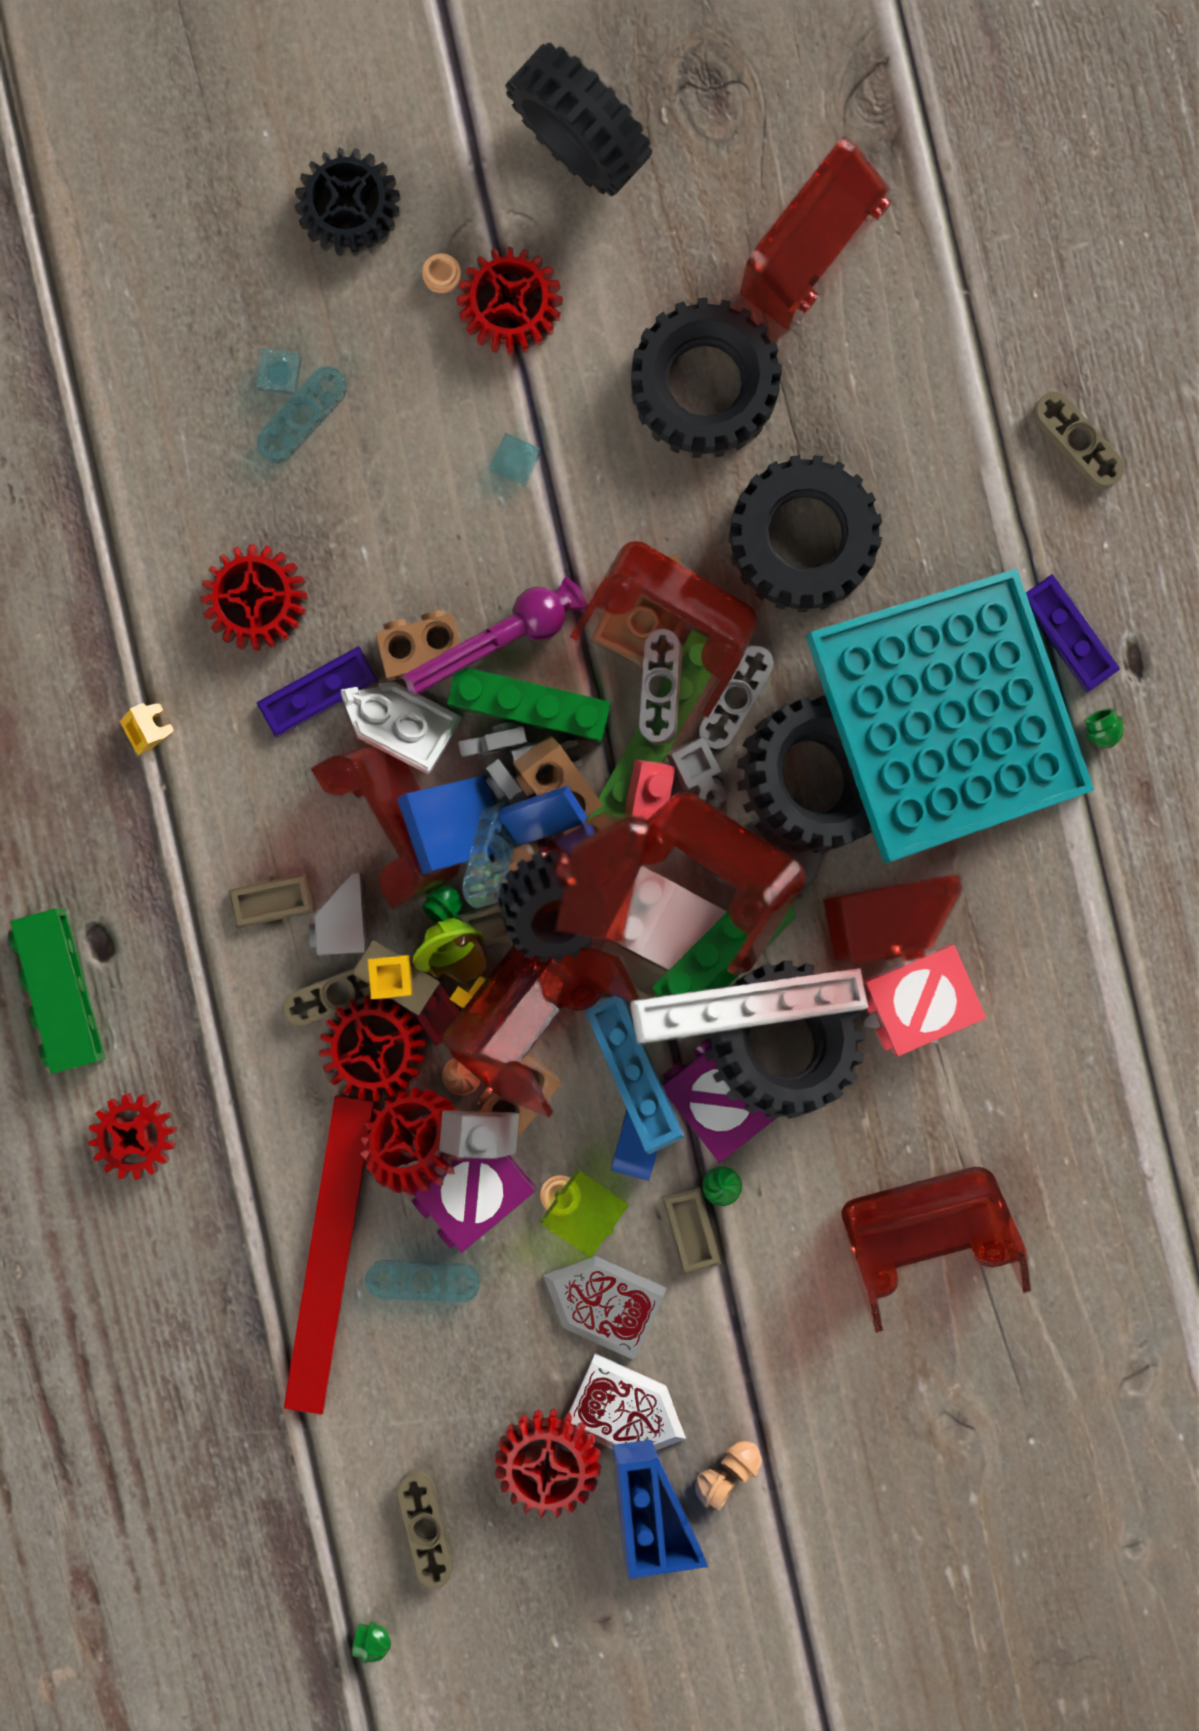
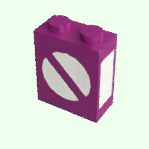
M707 1038L693 1049L696 1057L685 1065L678 1061L662 1074L665 1079L662 1082V1086L667 1097L720 1163L775 1119L765 1118L766 1113L761 1111L750 1113L744 1110L746 1103L740 1098L732 1101L726 1096L730 1090L724 1080L716 1083L713 1074L718 1072L715 1060L707 1061L705 1052L712 1049L711 1039Z
M511 1155L499 1158L463 1157V1160H454L451 1164L455 1174L445 1172L442 1175L443 1185H436L434 1182H431L430 1193H423L418 1189L415 1198L411 1201L424 1218L427 1219L431 1215L440 1226L437 1233L442 1241L450 1249L456 1246L462 1253L536 1191V1186Z

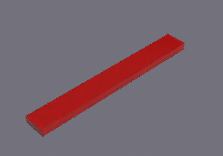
M334 1096L283 1409L323 1415L325 1410L365 1160L361 1153L367 1147L360 1138L370 1134L365 1123L372 1122L375 1103L373 1100L365 1099L360 1101L354 1097Z

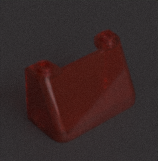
M372 745L332 756L310 768L325 792L333 796H344L353 792L358 799L364 796L389 838L399 858L383 868L379 876V886L391 909L401 910L457 876L461 864L422 875L397 800L399 796L421 790L405 762Z

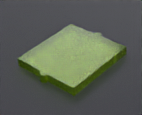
M577 1169L562 1191L555 1193L554 1197L556 1199L539 1223L592 1258L605 1238L614 1233L613 1227L629 1205Z

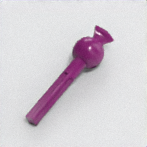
M565 576L556 592L546 587L537 586L526 589L517 597L512 609L513 615L404 674L403 679L407 683V689L416 696L522 636L532 641H544L553 638L563 626L565 612L568 610L586 611L588 609V604L580 587Z

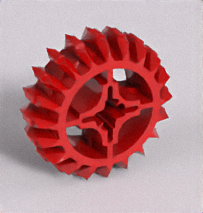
M508 246L506 248V256L499 257V252L493 248L491 250L492 261L488 262L479 255L477 264L480 270L468 267L466 275L470 280H462L459 283L460 290L465 293L457 297L458 306L464 308L459 312L460 320L469 322L466 326V331L469 335L480 332L477 337V343L480 346L485 345L491 339L492 352L497 353L500 350L501 344H506L507 354L513 355L514 345L521 344V350L527 353L529 351L528 340L532 339L536 345L540 346L543 344L540 331L552 335L554 327L549 321L555 322L561 318V313L555 309L563 305V297L555 294L561 289L559 280H550L554 275V270L551 266L541 269L543 264L542 257L536 256L529 262V251L527 249H522L519 257H514L513 248ZM517 274L524 277L516 282H511L502 275ZM490 283L495 296L487 304L488 308L481 313L478 308L479 297L483 288ZM539 289L542 295L541 307L536 316L531 320L525 305L532 299V293ZM502 292L511 300L516 298L517 308L509 302H503ZM502 320H511L518 327L502 328L495 326L492 322L497 324Z
M254 544L248 545L247 556H244L239 547L233 548V555L235 557L233 561H230L222 554L219 559L225 566L221 570H218L215 566H210L208 569L216 579L214 582L203 580L202 586L212 591V594H205L200 599L203 604L213 605V607L206 609L203 615L208 620L216 619L211 625L213 632L218 633L225 629L222 640L229 644L237 636L236 647L241 650L245 649L249 639H251V646L254 651L261 650L262 639H265L268 647L271 649L275 648L276 641L274 635L278 634L284 641L289 640V634L284 628L289 624L293 629L298 630L300 624L292 618L293 615H306V609L296 605V602L307 600L308 594L304 591H295V589L302 587L306 583L305 579L302 576L292 577L297 572L298 567L294 562L284 566L287 558L284 553L279 552L272 559L273 550L269 546H265L262 549L260 556H258V550ZM260 568L268 569L279 575L283 582L284 590L276 591L275 588L264 587L263 578L260 576ZM247 570L242 585L237 589L228 590V593H226L228 585L233 578ZM256 586V590L263 598L256 600V606H254L253 610V605L247 600L243 601L242 599L252 597ZM281 603H284L278 616L267 625L262 626L266 611L273 606H280ZM225 605L245 608L246 618L249 620V628L234 624L226 612Z
M365 995L363 1000L364 1008H361L360 1004L358 1005L356 999L353 998L349 1000V1007L352 1013L349 1014L342 1007H338L335 1010L342 1020L340 1023L334 1019H327L325 1024L335 1032L333 1035L329 1033L320 1035V1040L331 1043V1048L319 1050V1056H332L333 1062L325 1064L322 1068L324 1072L331 1071L334 1068L337 1069L339 1074L332 1078L331 1083L336 1085L345 1079L348 1082L343 1089L345 1095H349L356 1086L359 1087L358 1100H365L369 1089L372 1090L373 1100L377 1102L382 1098V1088H385L390 1098L397 1095L394 1086L395 1082L404 1090L410 1087L409 1081L404 1077L405 1073L415 1078L419 1076L420 1071L411 1066L412 1061L417 1063L425 1061V1056L414 1053V1048L426 1046V1040L413 1039L412 1034L423 1030L421 1024H417L409 1028L407 1022L415 1016L412 1011L405 1013L401 1018L398 1012L401 1010L402 1005L398 1002H395L391 1010L386 1009L388 998H381L378 1001V1006L374 1007L371 995ZM366 1015L383 1017L392 1022L398 1028V1031L388 1035H381L374 1030L372 1024H369ZM355 1021L358 1028L356 1030L359 1038L358 1044L352 1051L342 1054L343 1036L347 1028ZM368 1037H370L372 1042L380 1041L381 1043L387 1039L391 1040L390 1043L382 1046L383 1049L377 1051L381 1054L379 1058H375L372 1053L362 1054L358 1057L355 1054L364 1050L363 1046L368 1045L365 1042ZM404 1041L402 1063L391 1076L388 1069L387 1052L392 1046ZM358 1061L367 1062L372 1067L374 1073L377 1072L380 1080L362 1078L351 1071L347 1065Z
M413 1087L410 1094L398 1090L397 1100L393 1101L391 1098H385L386 1107L382 1111L373 1109L377 1117L375 1121L365 1123L370 1134L360 1138L367 1147L361 1155L368 1162L366 1168L375 1177L376 1182L383 1187H388L392 1192L399 1194L405 1192L407 1195L415 1196L419 1189L423 1193H430L431 1182H434L436 1185H443L442 1175L445 1172L455 1174L454 1168L451 1166L453 1161L463 1160V1157H456L439 1151L443 1110H459L452 1106L451 1101L445 1096H440L433 1090L427 1089L423 1092L421 1089ZM420 1117L419 1119L410 1122V1120ZM413 1161H418V1163H416V1164H414V1165H412V1166L404 1167V1168H398V1167L401 1166L402 1164L408 1165L409 1163H411V1162H413Z
M538 1408L537 1411H534L533 1421L523 1414L519 1417L518 1425L509 1424L506 1430L507 1436L503 1435L499 1439L497 1446L500 1450L496 1451L494 1461L498 1464L495 1470L496 1479L503 1480L500 1486L501 1493L512 1492L510 1497L512 1505L520 1501L525 1503L523 1508L525 1514L532 1507L539 1509L538 1513L540 1518L545 1516L547 1509H552L553 1514L558 1518L562 1513L563 1506L573 1513L576 1510L577 1501L585 1504L589 1499L588 1491L594 1492L597 1487L598 1480L596 1477L600 1475L602 1467L597 1462L601 1456L600 1449L593 1447L595 1444L594 1434L583 1435L586 1427L584 1421L575 1426L571 1425L572 1416L570 1413L564 1416L563 1420L557 1419V1411L554 1408L550 1411L549 1418H544ZM544 1439V1442L537 1447L528 1446L527 1450L521 1449L532 1441ZM558 1442L565 1445L571 1452L563 1450ZM547 1451L550 1452L549 1461L551 1462L548 1475H546L547 1465H545ZM526 1475L534 1478L537 1483L531 1481ZM569 1477H574L563 1485L551 1487L558 1480H568Z

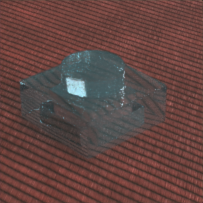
M261 348L256 388L260 391L297 395L302 361L301 354Z
M505 433L489 467L490 472L526 487L541 454V448Z

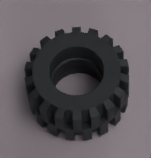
M549 851L548 856L541 857L540 853L533 854L532 860L526 862L523 859L518 862V869L516 871L509 870L505 875L507 883H501L499 888L501 897H498V905L508 937L517 951L522 949L523 955L530 959L536 955L538 961L547 962L549 958H554L555 962L564 961L563 956L570 954L573 958L580 954L579 950L581 948L588 949L594 944L592 937H599L603 931L601 924L606 923V913L604 911L606 906L592 870L588 869L587 864L583 860L578 859L575 861L574 855L566 852L562 857L559 856L557 851ZM557 900L567 901L561 908L548 913L537 912L538 909L549 902Z

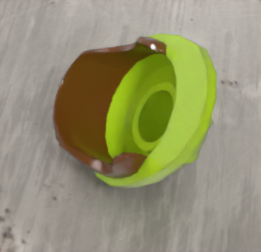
M451 918L442 922L438 921L435 926L430 927L426 931L423 944L413 955V964L416 969L432 974L436 979L441 975H446L459 982H469L479 977L487 968L488 957L484 946V937L481 931L458 919Z

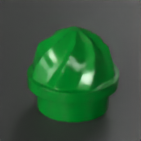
M1112 708L1094 712L1084 720L1087 727L1084 730L1086 737L1099 748H1112L1123 737V719L1117 716Z
M441 886L433 891H429L425 895L426 901L422 904L421 908L434 923L437 924L438 921L442 922L451 918L458 919L459 910L463 904L457 890Z
M726 1166L711 1169L703 1180L702 1186L705 1197L717 1206H728L734 1203L742 1191V1182L739 1175L733 1169Z
M370 1621L369 1625L359 1623L354 1639L352 1656L362 1658V1663L381 1661L391 1648V1641L387 1630L376 1624V1622Z

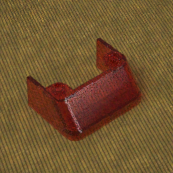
M843 136L759 242L746 263L740 295L787 331L794 325L798 312L802 311L806 314L820 295L815 291L819 280L863 223H867L872 217L878 221L892 203V200L888 198L891 188L859 146L848 137Z
M640 541L628 542L618 551L569 637L577 641L596 607L613 615H622L629 612L635 606L640 595L645 596L710 635L702 648L701 661L704 668L717 678L697 710L698 713L708 718L740 665L757 627L756 613L747 603L646 543Z
M689 792L677 793L633 833L602 886L608 890L628 889L643 864L657 865L663 862L673 847H676L739 889L730 905V917L734 925L749 936L727 970L733 974L750 972L803 888L806 881L805 869L797 859L700 796Z
M603 811L586 820L584 825L572 828L551 839L547 847L541 846L538 851L541 857L548 856L549 851L558 852L559 857L555 876L561 878V885L565 889L562 900L549 902L538 909L537 912L548 913L560 908L556 930L623 943L645 841L646 819Z
M953 874L823 899L835 961L851 958L852 964L880 958L887 960L901 957V962L925 958V949L934 946L963 892L961 875Z
M512 946L448 1027L443 1038L445 1046L459 1063L501 1099L550 1118L554 1112L536 1082L531 1070L526 1065L521 1064V1061L562 1007L573 1011L586 1010L596 1004L604 992L631 1002L637 1001L639 996L619 956L592 947L588 949L583 947L579 950L580 954L573 958L570 954L563 956L564 961L555 962L554 958H549L547 962L538 961L536 955L530 959L523 955L522 949L517 951Z
M970 1167L861 1196L848 1201L842 1208L841 1216L858 1283L875 1333L883 1331L877 1299L887 1297L897 1289L899 1280L896 1268L971 1248L975 1260L983 1266L999 1267L1011 1264L1023 1293L1031 1292L1025 1245L994 1174L986 1168Z

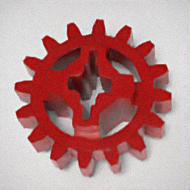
M131 1093L122 1095V1105L113 1098L107 1101L110 1111L104 1109L97 1110L95 1114L101 1122L89 1125V1130L97 1133V1138L89 1141L88 1146H98L100 1152L93 1159L94 1161L102 1159L107 1161L104 1172L108 1173L117 1168L119 1169L118 1179H124L132 1171L134 1179L139 1180L143 1178L144 1168L152 1175L158 1171L156 1161L165 1164L170 1160L168 1155L164 1153V1150H171L176 1147L175 1142L168 1140V1135L176 1132L177 1127L166 1125L165 1121L172 1114L171 1112L163 1114L158 1112L161 1101L157 1100L148 1105L147 1094H141L136 1099V1102H134ZM128 1110L140 1112L138 1116L131 1120L118 1115ZM153 1123H154V1125H155V1127H156V1130H157V1135H158V1139H157V1140H155V1139L153 1138V1133H152V1125H153ZM135 1128L138 1131L135 1137L138 1142L130 1144L128 1142L130 1135L126 1131ZM108 1132L112 1135V1149L108 1141ZM135 1153L147 1158L141 1162L125 1161L127 1157Z

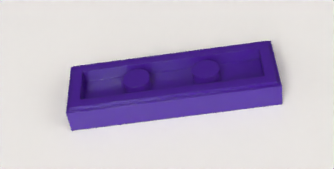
M1053 574L1026 592L1036 624L1085 693L1120 670L1118 664Z
M357 646L256 702L274 736L278 738L343 702L341 689L357 687L358 690L366 689L379 682L361 648Z

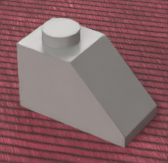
M352 873L316 913L315 924H309L310 947L317 948V955L361 953L367 950L368 930L364 874Z
M443 1110L439 1151L456 1157L499 1158L516 1154L519 1114Z

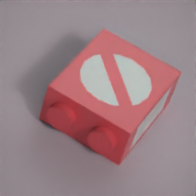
M947 944L863 981L868 1002L866 1011L868 1014L875 1012L881 1026L875 1029L884 1051L891 1049L892 1053L896 1056L903 1055L986 1019L954 944Z

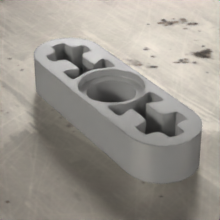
M668 629L653 631L647 637L644 646L639 728L646 740L654 745L669 743L675 737L678 725L682 645L676 634ZM663 639H667L669 645L674 647L673 650H669L665 654V664L667 667L673 666L672 671L666 668L651 670L652 665L660 667L661 658L659 653L654 650V646H660ZM658 677H666L672 683L670 693L661 698L653 696L650 692L653 680ZM650 703L661 707L671 704L670 710L662 708V720L669 725L668 728L661 729L659 736H655V732L648 728L649 724L655 723L657 718V710L654 707L649 708Z
M751 646L741 653L699 727L698 735L700 738L705 737L711 750L724 749L731 743L772 672L773 658L767 649L761 646ZM757 654L763 657L761 664L766 669L764 672L757 670L750 682L757 684L756 689L753 690L746 682L734 679L736 673H739L743 678L749 668V664L745 662L746 657L753 659ZM738 687L744 690L747 695V703L743 708L732 709L727 706L724 696L728 689ZM718 706L725 714L738 717L736 724H733L728 719L723 727V732L727 735L726 739L718 738L714 743L708 739L710 732L706 730V726L708 724L715 726L719 721L721 714L714 713Z

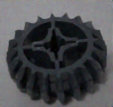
M339 147L337 149L338 158L331 160L330 155L324 152L322 154L323 165L320 166L314 161H311L309 164L313 175L301 173L300 180L305 187H299L295 190L297 199L301 200L295 204V210L298 215H302L299 220L301 228L309 229V239L312 242L321 239L320 246L322 250L327 251L334 244L336 254L341 257L345 252V248L350 247L352 255L357 257L359 254L358 246L365 245L366 250L372 252L374 248L371 240L375 238L378 242L385 243L386 236L382 229L394 231L396 226L391 218L400 216V208L395 203L400 201L401 197L399 191L393 189L397 184L393 175H386L388 169L385 163L382 162L375 165L376 160L371 153L361 160L360 151L356 148L353 149L350 157H346L344 150ZM342 177H356L354 180L350 182H342L339 180V178ZM326 188L330 194L331 201L325 207L326 212L319 217L317 213L318 200L322 191ZM376 188L379 193V201L374 214L370 217L364 205L370 198L369 193ZM339 195L343 199L349 198L350 201L353 198L357 210L353 206L347 207L346 203L342 207ZM348 222L358 225V227L350 229L339 228Z

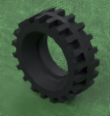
M549 42L546 45L542 44L505 85L508 89L506 91L507 97L513 101V109L523 117L522 122L536 134L538 142L541 145L544 144L557 161L560 160L564 163L571 174L574 176L577 174L590 188L594 185L597 191L603 195L605 192L609 196L617 194L652 154V150L648 147L651 142L648 137L641 133L644 128L640 122L633 119L631 116L632 110L628 105L620 102L615 96L617 92L611 86L607 87L599 79L598 73L593 69L588 70L577 56L570 57L565 48L561 46L555 48Z
M698 298V303L695 305L686 306L684 301L677 303L674 311L667 315L662 312L656 317L655 324L650 329L646 328L641 335V342L638 348H635L631 371V397L633 405L635 404L637 407L638 418L642 425L646 424L652 431V437L657 442L663 440L671 445L670 450L675 453L684 450L691 452L693 458H701L702 454L714 453L716 458L724 456L725 451L736 448L738 451L745 447L746 442L750 438L759 435L774 410L780 391L779 386L782 375V364H779L777 359L778 347L776 342H770L766 335L768 328L763 322L757 325L750 319L751 312L746 308H743L741 312L729 308L731 301L722 299L720 305L708 304L707 298ZM702 346L720 349L732 357L739 368L742 383L738 397L729 408L719 414L708 416L689 413L678 405L670 392L668 380L670 369L677 358L691 348Z
M800 455L791 456L787 462L778 464L775 461L769 464L767 470L760 475L756 474L750 480L744 492H741L731 518L729 543L732 550L731 559L733 566L736 565L741 573L740 579L744 585L749 584L757 592L755 596L762 601L766 598L774 602L776 608L782 610L785 607L798 609V612H807L809 609L814 608L823 610L829 608L831 604L847 598L862 583L872 569L882 541V537H879V526L882 523L881 514L876 513L874 507L876 498L873 493H867L861 485L863 479L858 474L853 477L844 471V464L838 461L835 465L823 462V456L814 455L813 459H800ZM804 497L820 500L829 506L840 522L842 534L839 549L832 559L819 567L807 569L788 565L779 558L770 544L769 537L771 518L778 508L792 499Z
M820 696L814 700H810L809 697L799 699L771 713L769 717L761 720L754 727L756 732L747 737L742 745L748 749L747 753L738 759L737 768L744 769V779L737 782L738 791L747 790L750 802L743 804L746 813L753 810L756 812L760 820L754 826L760 832L769 829L775 834L772 842L778 846L789 843L793 845L792 851L801 853L813 850V854L853 843V841L865 837L872 832L826 696ZM814 741L824 745L836 756L842 768L844 780L842 796L835 806L826 812H811L801 808L791 799L784 786L782 775L784 757L792 746L799 742Z
M782 961L772 966L771 963H768L737 979L729 987L816 974L813 973L814 965L808 963L800 967L793 966V961ZM859 1010L805 1018L804 1020L812 1032L814 1043L813 1057L805 1071L795 1077L788 1078L771 1075L759 1066L750 1048L748 1037L750 1027L704 1034V1038L711 1039L712 1049L706 1051L705 1054L707 1061L715 1060L718 1072L713 1074L716 1083L724 1080L730 1088L726 1094L728 1098L732 1101L740 1098L746 1103L744 1110L750 1113L761 1111L766 1113L765 1118L776 1119L781 1116H787L789 1119L825 1107L826 1104L839 1099L843 1095L841 1090L845 1086L853 1084L857 1077L852 1073L853 1068L861 1064L864 1058V1054L857 1052V1043L865 1040V1032L855 1030L853 1020L861 1017Z

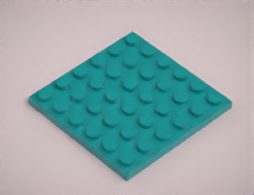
M1017 568L815 630L805 635L883 863L897 860L1094 791Z

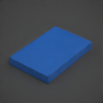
M486 775L419 790L397 797L422 875L511 849L502 821L498 816L499 812L491 788L485 781L487 780Z

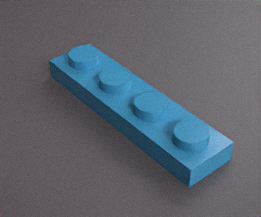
M618 993L584 1010L645 1152L652 1154L685 1138L644 1043H637L633 1018L624 997Z

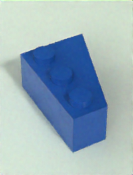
M652 1440L612 1445L622 1553L629 1579L708 1567L701 1545Z

